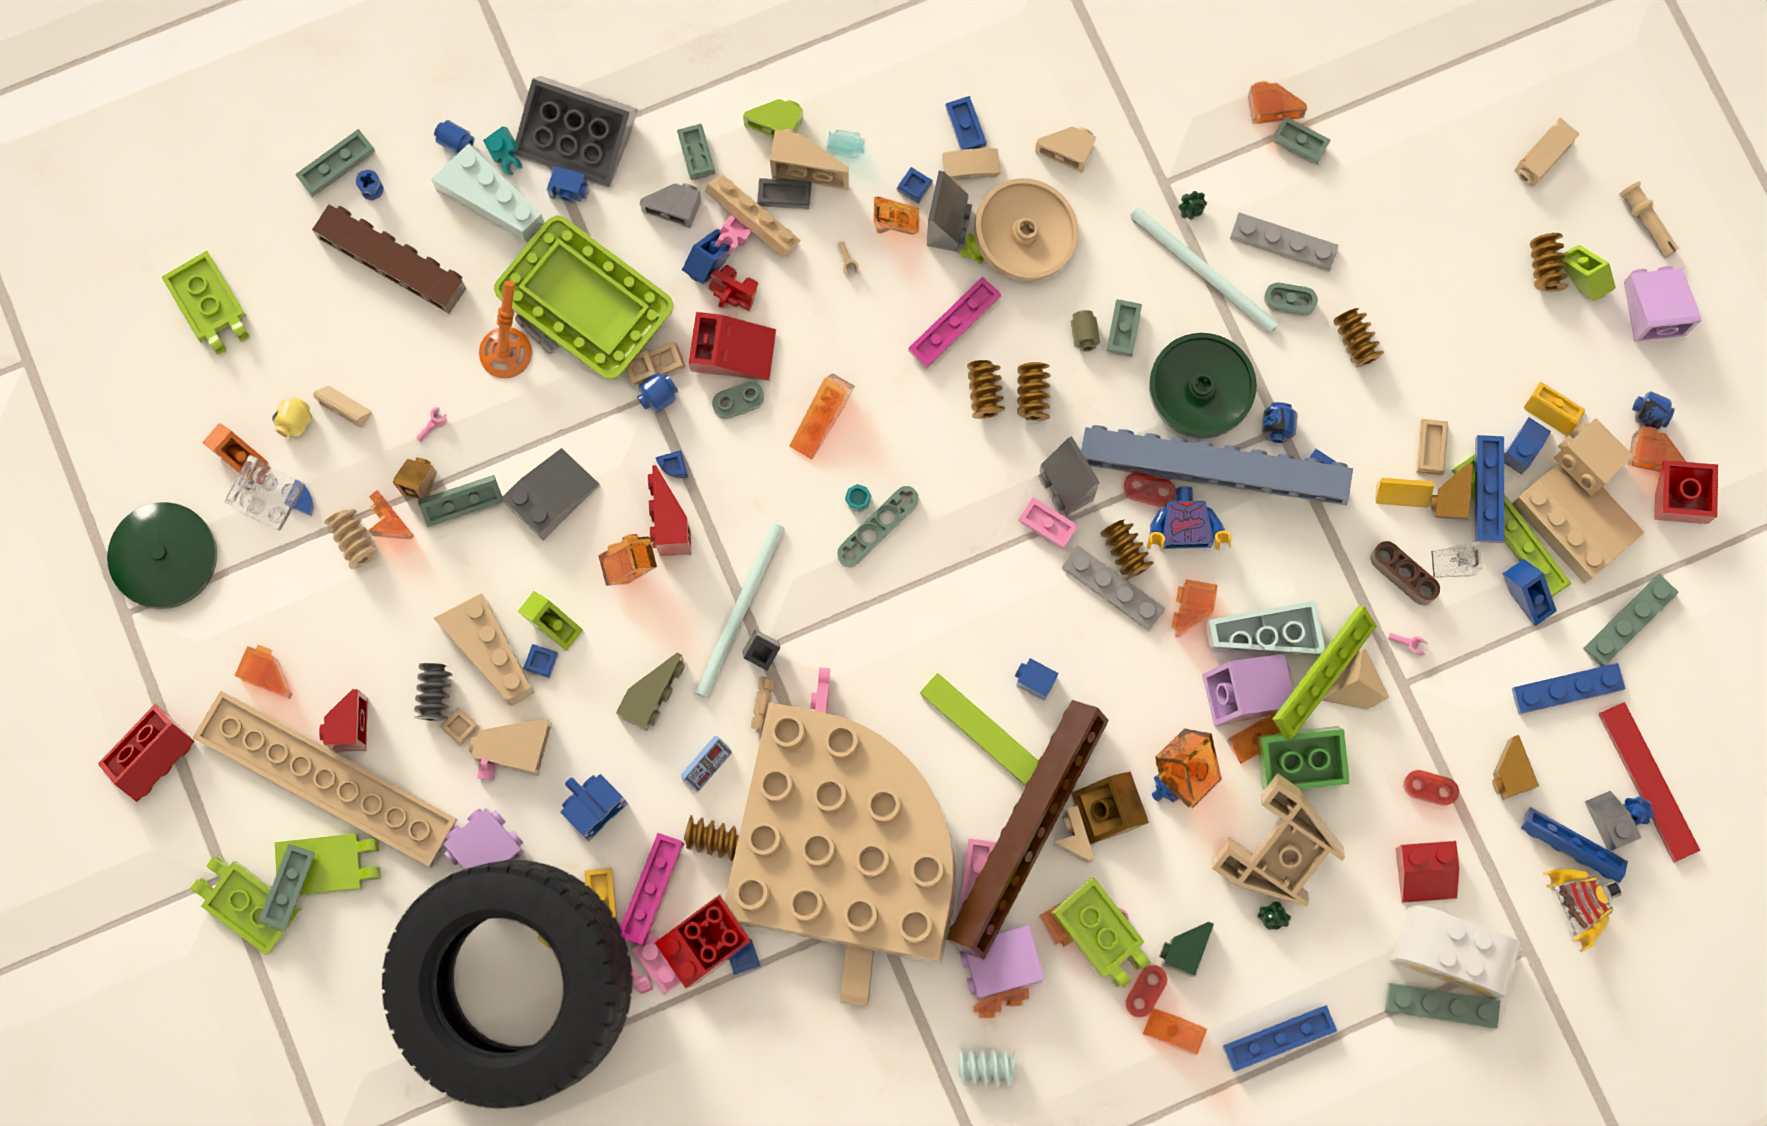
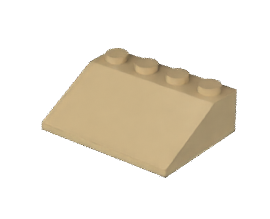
M1559 463L1512 503L1516 510L1584 584L1645 533L1603 487L1590 496Z

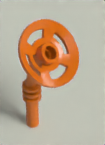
M512 281L504 282L502 305L498 309L497 325L499 328L490 331L483 338L479 347V359L482 366L488 373L498 378H512L519 375L527 368L532 357L529 339L523 332L511 327L514 315L512 304L515 283ZM509 333L516 335L518 339L515 341L509 339ZM493 339L489 346V355H485L486 346ZM497 343V345H496V352L493 353V348H494L495 344ZM521 347H524V357L519 364H517L516 362L521 354ZM516 348V354H515V356L512 358L513 353H514V352H513V349ZM496 360L498 363L508 364L509 370H499L491 366V364Z

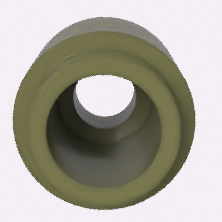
M1090 310L1075 312L1071 320L1074 347L1080 348V351L1084 352L1092 351L1100 343L1097 318L1093 315V311Z

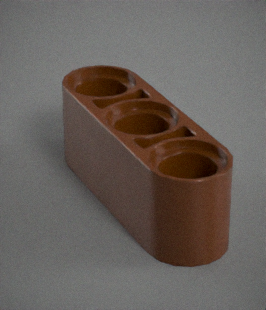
M1383 541L1372 551L1370 556L1372 565L1415 603L1423 606L1429 605L1440 594V584L1396 544L1391 541ZM1379 550H1386L1390 554V561L1382 560L1378 554ZM1399 568L1408 569L1411 573V578H1403L1399 573ZM1420 586L1429 587L1432 592L1431 597L1422 595Z

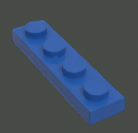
M1477 435L1475 437V542H1504V436Z
M1615 663L1512 688V693L1518 714L1520 715L1623 691L1626 688L1619 664Z
M1531 807L1525 813L1521 829L1526 831L1529 836L1544 841L1554 850L1571 856L1581 865L1589 866L1607 879L1620 883L1625 877L1627 860Z
M1324 1005L1225 1044L1223 1049L1232 1071L1235 1072L1337 1032L1327 1005Z

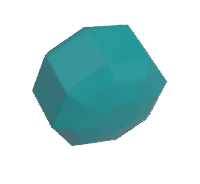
M859 484L848 488L845 496L849 509L857 512L869 508L872 499L868 488Z

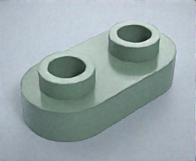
M1276 282L1266 289L1264 301L1267 307L1275 311L1308 315L1317 306L1318 297L1315 291L1309 287ZM1273 295H1279L1282 300L1279 302L1275 301ZM1300 299L1306 300L1307 303H1308V305H1307V306H1302V305H1300V304H1299V300H1300Z
M755 382L737 385L720 391L714 396L712 401L713 410L718 417L723 419L744 414L762 405L764 392L762 387ZM748 391L755 392L753 398H747L745 395ZM723 400L730 401V405L727 407H723L720 404Z

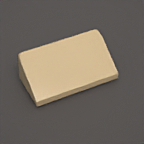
M325 386L313 393V397L319 404L360 428H363L372 414L370 409L331 386Z

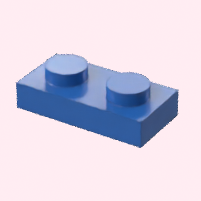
M967 96L945 103V109L960 150L978 149L986 146L987 142L971 97Z

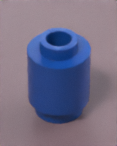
M450 120L440 122L434 131V136H436L435 142L456 154L468 144L473 146L475 137L471 135L470 131Z

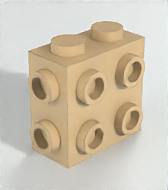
M1595 418L1588 425L1582 422L1572 432L1575 435L1574 438L1569 435L1558 445L1561 451L1553 458L1592 496L1634 455Z

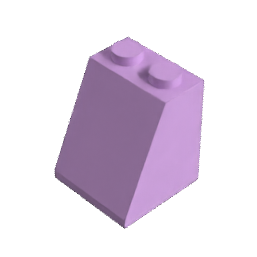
M1664 266L1658 268L1657 271L1650 272L1647 269H1637L1632 271L1625 279L1624 287L1634 342L1687 336L1702 321L1683 268L1674 269L1673 266Z
M1285 654L1229 661L1202 674L1214 726L1273 715L1279 711L1294 691L1289 674L1290 668Z
M1030 925L998 933L984 960L962 951L959 952L963 967H969L971 978H967L970 994H976L977 1000L1041 983L1044 980Z

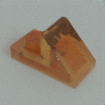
M879 196L874 197L873 223L877 233L881 234L889 230L910 235L919 233V207Z
M378 490L369 496L374 502L370 506L380 519L383 518L369 529L373 536L412 539L414 537L413 533Z

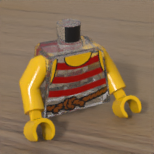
M1553 869L1543 872V876L1548 875L1551 879V883L1546 885L1552 896L1570 937H1573L1572 942L1580 941L1582 949L1579 952H1584L1594 945V941L1601 936L1610 922L1609 914L1614 912L1609 900L1621 896L1619 885L1614 880L1602 885L1597 876L1590 877L1586 871Z

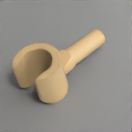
M838 243L845 263L843 273L849 277V273L846 270L848 265L855 266L858 273L859 265L849 256L845 243Z

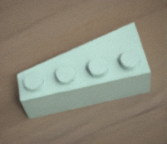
M470 144L431 178L436 190L454 198L455 201L463 206L466 205L482 217L497 223L498 226L525 242L536 234L545 223L542 214Z
M1316 600L1204 621L1209 648L1321 655L1325 650Z

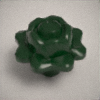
M1193 191L1190 195L1184 194L1181 197L1182 203L1178 206V209L1181 211L1182 218L1192 220L1194 217H1199L1207 206L1205 194L1203 192L1198 193L1197 191Z
M1277 901L1272 902L1267 907H1260L1257 915L1268 930H1279L1281 927H1288L1291 916L1286 913L1285 908Z

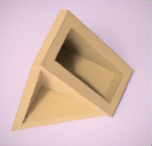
M1366 648L1357 652L1322 701L1368 709L1390 698Z

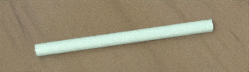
M1139 206L1134 209L1130 215L1132 219L1266 331L1271 333L1277 327L1278 322Z
M772 523L695 693L701 697H708L785 528L779 524Z

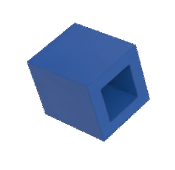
M1030 658L1027 664L1023 662L1020 664L1014 677L1018 678L1017 687L1045 701L1059 673Z

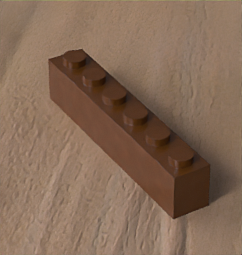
M328 204L312 228L317 239L446 313H451L466 290L462 280L463 277L452 269H449L447 272L440 268V263L433 258L427 256L424 259L417 255L418 251L408 244L402 246L396 243V238L385 231H382V233L373 229L374 226L365 219L360 218L359 221L351 217L352 213L344 207L338 206L335 208Z

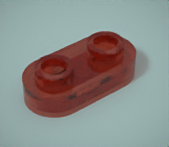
M1139 472L1128 475L1123 484L1124 494L1129 499L1157 507H1165L1167 502L1175 500L1177 494L1176 487L1171 481ZM1138 481L1142 484V488L1135 489L1132 483ZM1165 488L1168 491V495L1162 496L1158 490Z
M1423 770L1410 772L1403 782L1404 790L1410 797L1440 806H1448L1454 803L1459 796V787L1454 780ZM1414 780H1418L1421 783V789L1417 790L1413 787L1412 783ZM1440 788H1445L1448 791L1447 797H1442L1439 794Z
M1150 965L1140 972L1125 1000L1126 1010L1131 1016L1142 1018L1151 1013L1167 984V974L1164 969L1157 965ZM1151 974L1157 977L1155 985L1148 983L1147 979ZM1135 999L1143 1000L1144 1006L1142 1009L1135 1008Z

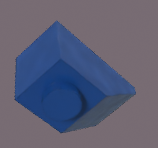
M718 228L693 245L682 268V271L688 274L692 280L701 284L710 280L714 269L720 270L730 256L728 254L730 249L728 244L722 243L719 247L716 246V242L721 235V230Z
M1528 417L1504 452V464L1522 475L1544 446L1551 431Z
M1521 560L1502 573L1509 593L1533 625H1538L1557 612L1543 572L1527 560Z

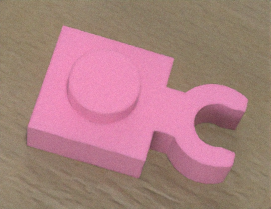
M731 214L720 231L721 235L716 242V246L719 247L722 243L728 244L730 246L728 254L731 255L734 253L737 245L743 246L752 231Z
M819 667L817 693L812 692L810 709L827 713L830 668Z

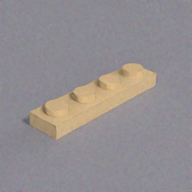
M724 175L707 185L705 192L782 257L798 247L801 240L791 230L783 226L772 214L764 210Z

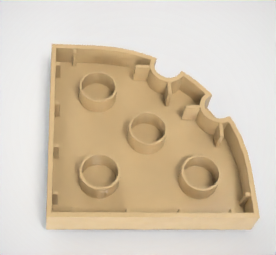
M769 702L724 900L741 925L942 964L955 900L956 860L952 837L948 832L945 817L926 779L896 746L878 733L859 723L825 712Z

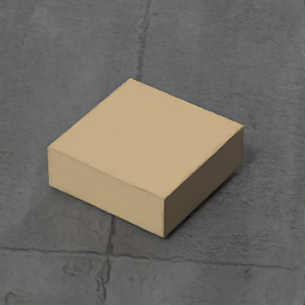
M459 707L440 726L460 746L480 727Z

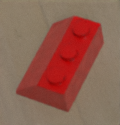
M154 704L103 757L98 765L114 785L138 802L142 797L150 793L153 785L161 777L170 772L172 765L181 756L189 752L191 745L195 741L157 704Z

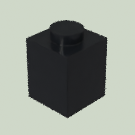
M755 629L745 645L742 655L747 661L768 671L781 647L779 641Z

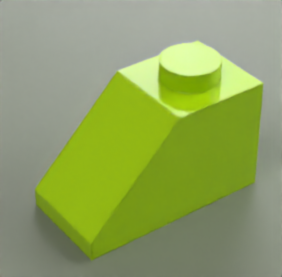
M776 99L745 111L743 123L746 127L774 138L775 130L791 129L796 132L798 131L804 118L803 108L795 101Z
M1578 244L1566 251V257L1558 260L1559 263H1566L1567 267L1564 270L1578 291L1591 300L1596 301L1616 289L1610 263L1582 245Z
M535 591L531 593L517 611L534 627L566 651L583 631L579 625L549 599Z

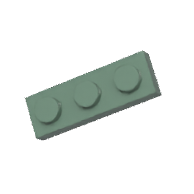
M358 128L295 175L309 194L314 197L376 151Z
M494 474L419 499L418 505L426 525L429 527L503 502L501 498L503 495Z
M288 844L258 920L259 924L283 932L286 931L315 857V852Z

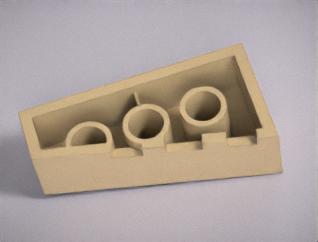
M482 593L433 618L510 705L535 693L487 599Z

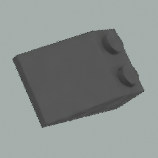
M940 170L938 171L928 217L927 246L958 252L959 244L965 243L967 229L963 228L964 219H970L972 204H968L969 194L944 171Z
M1071 436L1040 465L1039 472L1041 474L1038 475L1045 489L1049 487L1054 495L1051 499L1059 512L1063 510L1066 516L1093 502L1100 483L1074 438Z
M560 448L523 476L501 498L505 505L544 541L600 484L563 448Z

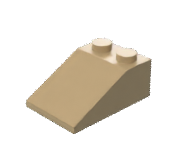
M775 130L770 155L772 178L811 181L813 185L849 190L848 166L803 135L797 134L794 130Z

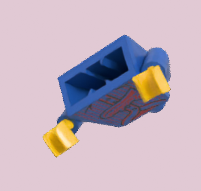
M1189 486L1176 488L1177 501L1167 502L1165 508L1158 510L1150 524L1147 549H1150L1152 544L1159 545V551L1163 549L1211 548L1214 539L1216 550H1220V543H1227L1228 547L1231 548V534L1225 531L1222 522L1213 509L1206 506L1205 501H1193V490Z

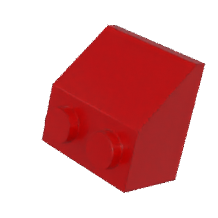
M1664 460L1655 491L1654 520L1708 524L1717 518L1718 464Z
M352 689L324 716V724L319 726V738L326 747L334 752L367 751L368 697L360 690Z
M1457 841L1404 844L1395 848L1401 903L1457 899L1460 870Z

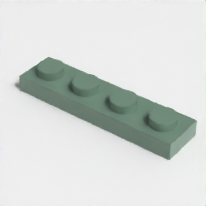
M1659 573L1583 649L1601 667L1605 666L1679 591Z
M1389 983L1385 1011L1496 1029L1498 1028L1501 1000Z

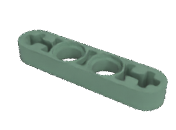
M902 486L894 492L839 546L837 552L839 562L849 568L859 564L916 508L919 498L917 491L911 486ZM901 494L906 496L911 494L912 503H904L900 507L903 513L900 514L891 503L894 502L897 506L902 501ZM887 510L893 512L895 515L894 522L891 524L881 522L880 515L882 512ZM865 529H872L876 533V539L873 542L867 543L861 539V533ZM856 539L859 545L865 548V550L861 551V548L859 547L854 552V560H852L851 558H847L845 560L844 550L847 549L848 551H851L856 546V543L853 542V540Z

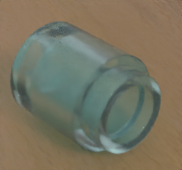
M829 131L827 152L833 153V156L858 159L859 154H864L866 139L861 138L860 132Z

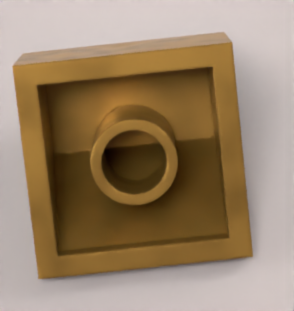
M1131 771L1111 775L1071 793L1075 805L1079 808L1090 844L1129 832L1149 823Z

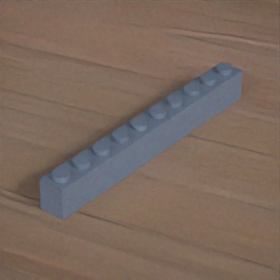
M1092 425V428L1085 427L1081 452L1090 466L1347 506L1353 468H1349L1347 464L1342 462H1332V465L1323 464L1319 459L1305 458L1304 461L1294 459V456L1289 454L1271 456L1267 455V452L1263 450L1245 452L1240 451L1239 447L1231 445L1219 448L1213 447L1214 444L1205 441L1193 444L1187 443L1186 439L1172 437L1171 440L1161 439L1159 435L1153 433H1146L1144 436L1135 435L1133 431L1127 429H1119L1118 432L1108 431L1107 427L1101 425Z

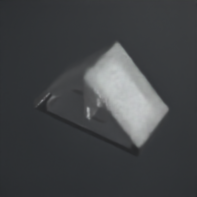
M1480 542L1431 551L1433 577L1435 578L1472 577L1482 569Z

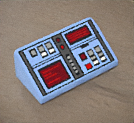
M717 735L714 736L681 774L682 780L696 792L700 791L732 754L731 749Z

